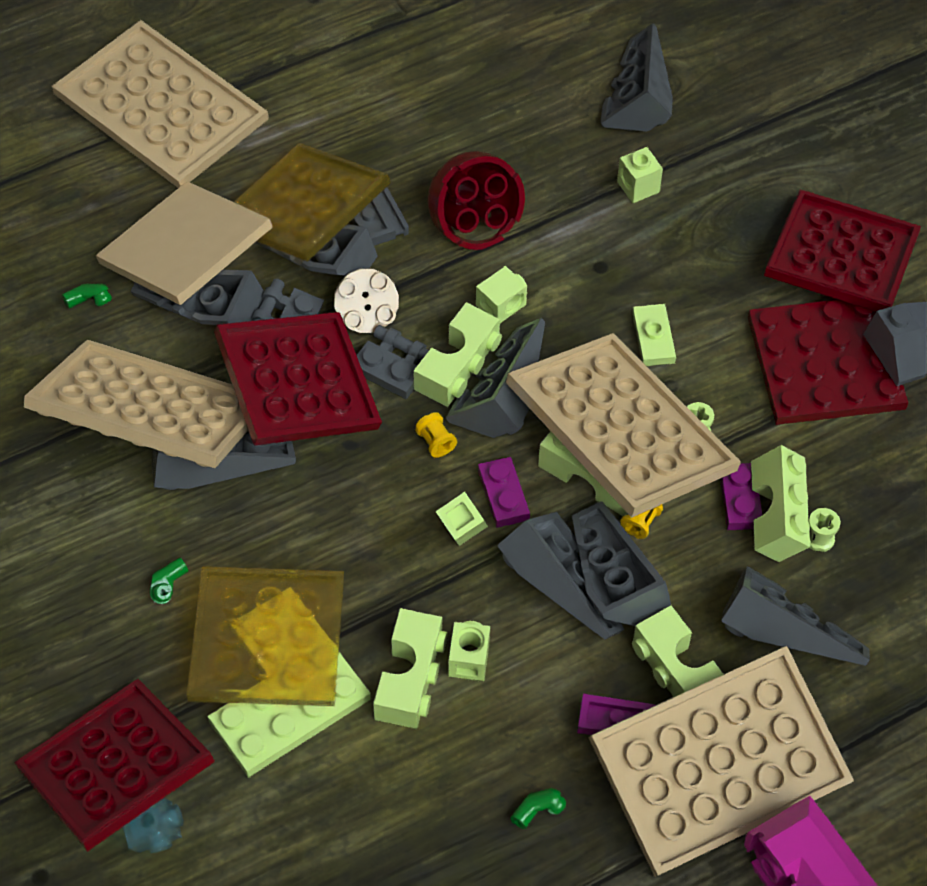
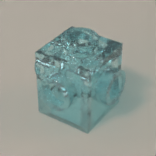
M163 798L123 826L129 849L139 853L150 850V853H157L173 846L171 841L182 838L179 827L183 826L184 822L178 805H173L172 801Z

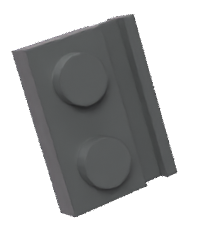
M384 181L380 182V186L374 188L370 185L342 194V204L351 221L356 226L367 227L374 246L396 239V235L403 233L405 236L409 234V226Z

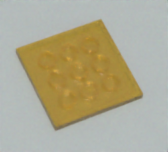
M299 143L234 203L270 219L273 227L258 239L257 242L308 262L377 197L391 181L386 173Z
M202 567L187 689L188 701L335 706L344 571Z

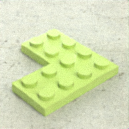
M290 588L231 624L233 634L264 674L266 680L210 714L208 720L249 778L371 700V693Z

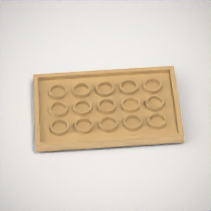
M142 20L52 86L55 96L177 188L187 181L191 182L269 119L267 110Z
M614 333L508 373L506 384L631 518L732 474L739 468L741 461Z
M88 339L30 390L24 399V408L36 411L40 415L52 416L68 421L74 426H83L99 431L105 436H115L131 441L134 445L156 449L168 456H178L203 467L216 468L248 431L232 384Z
M787 646L589 737L654 877L748 833L809 795L813 800H816L854 782Z

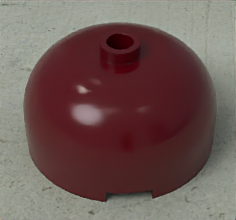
M480 151L464 152L446 161L434 175L428 191V209L436 228L452 242L471 250H482L505 240L501 235L509 232L516 221L519 223L525 205V191L519 174L499 157ZM481 222L491 229H499L489 239L472 241L456 235L452 227L462 233H470Z

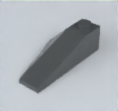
M652 23L633 36L628 42L620 62L623 70L619 77L613 79L611 84L615 89L613 95L606 98L602 106L601 124L605 128L649 131L657 125H663L672 116V92L657 27Z
M261 214L270 219L273 227L255 243L309 271L346 276L357 269L370 268L378 257L367 227Z
M250 270L220 271L181 305L136 282L131 289V293L135 297L200 324L207 325L251 321L254 311L259 309L263 302L261 296L264 292L255 275Z
M927 302L902 303L876 311L863 335L895 385L899 386L926 377Z
M542 317L516 328L495 353L498 360L491 363L487 368H482L476 375L480 380L471 392L469 389H465L461 397L456 399L446 416L449 423L491 438H496L506 433L512 435L524 425L523 420L530 408L506 384L508 373L539 361L545 321Z
M247 433L216 468L203 467L193 461L178 456H168L162 451L152 449L154 488L166 490L190 489L293 465L296 461L292 441L254 446L250 433Z
M602 501L572 515L587 596L603 619L635 626L663 609L672 606L665 580Z
M557 512L526 520L497 545L503 553L504 561L510 568L514 569L517 574L603 639H608L624 630L621 623L603 619L589 600L581 567V559L578 555L579 549L576 537Z
M746 566L723 610L721 621L725 623L728 631L739 637L745 635L752 640L782 647L787 646L799 651L864 666L867 665L870 660L868 647L834 623L826 622L823 625L819 622V617L813 612V608L806 603L802 605L792 603L785 596L786 589Z

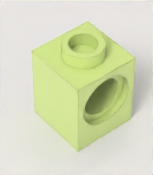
M648 147L620 157L617 182L630 201L635 203L660 192L663 168Z
M506 266L476 286V306L499 318L500 323L526 305L527 284L519 274H514Z
M465 492L436 511L459 546L488 527Z
M476 621L454 622L449 655V677L485 680L490 643V626L482 625ZM467 645H473L478 649L475 651H465L462 648Z

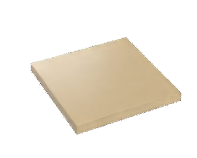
M187 181L95 256L99 264L181 305L273 226L269 218Z

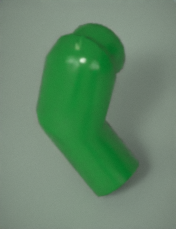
M103 283L82 284L62 294L63 301L68 309L91 298H94L95 304L99 307L112 300L108 292L109 288Z
M180 557L152 575L149 594L155 603L165 604L171 600L174 581L189 572L186 564Z
M554 788L530 793L518 806L510 819L517 827L526 829L538 811L548 809L550 814L561 813L566 807V800L560 796L561 792Z

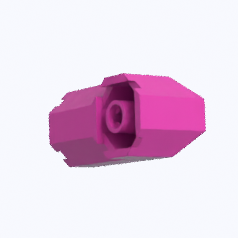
M810 795L747 833L744 842L747 853L754 849L757 859L751 863L754 871L765 886H878Z

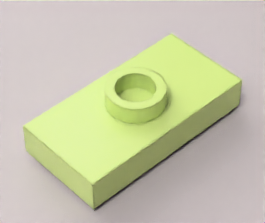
M665 304L633 307L632 315L641 361L646 366L675 364L676 354Z

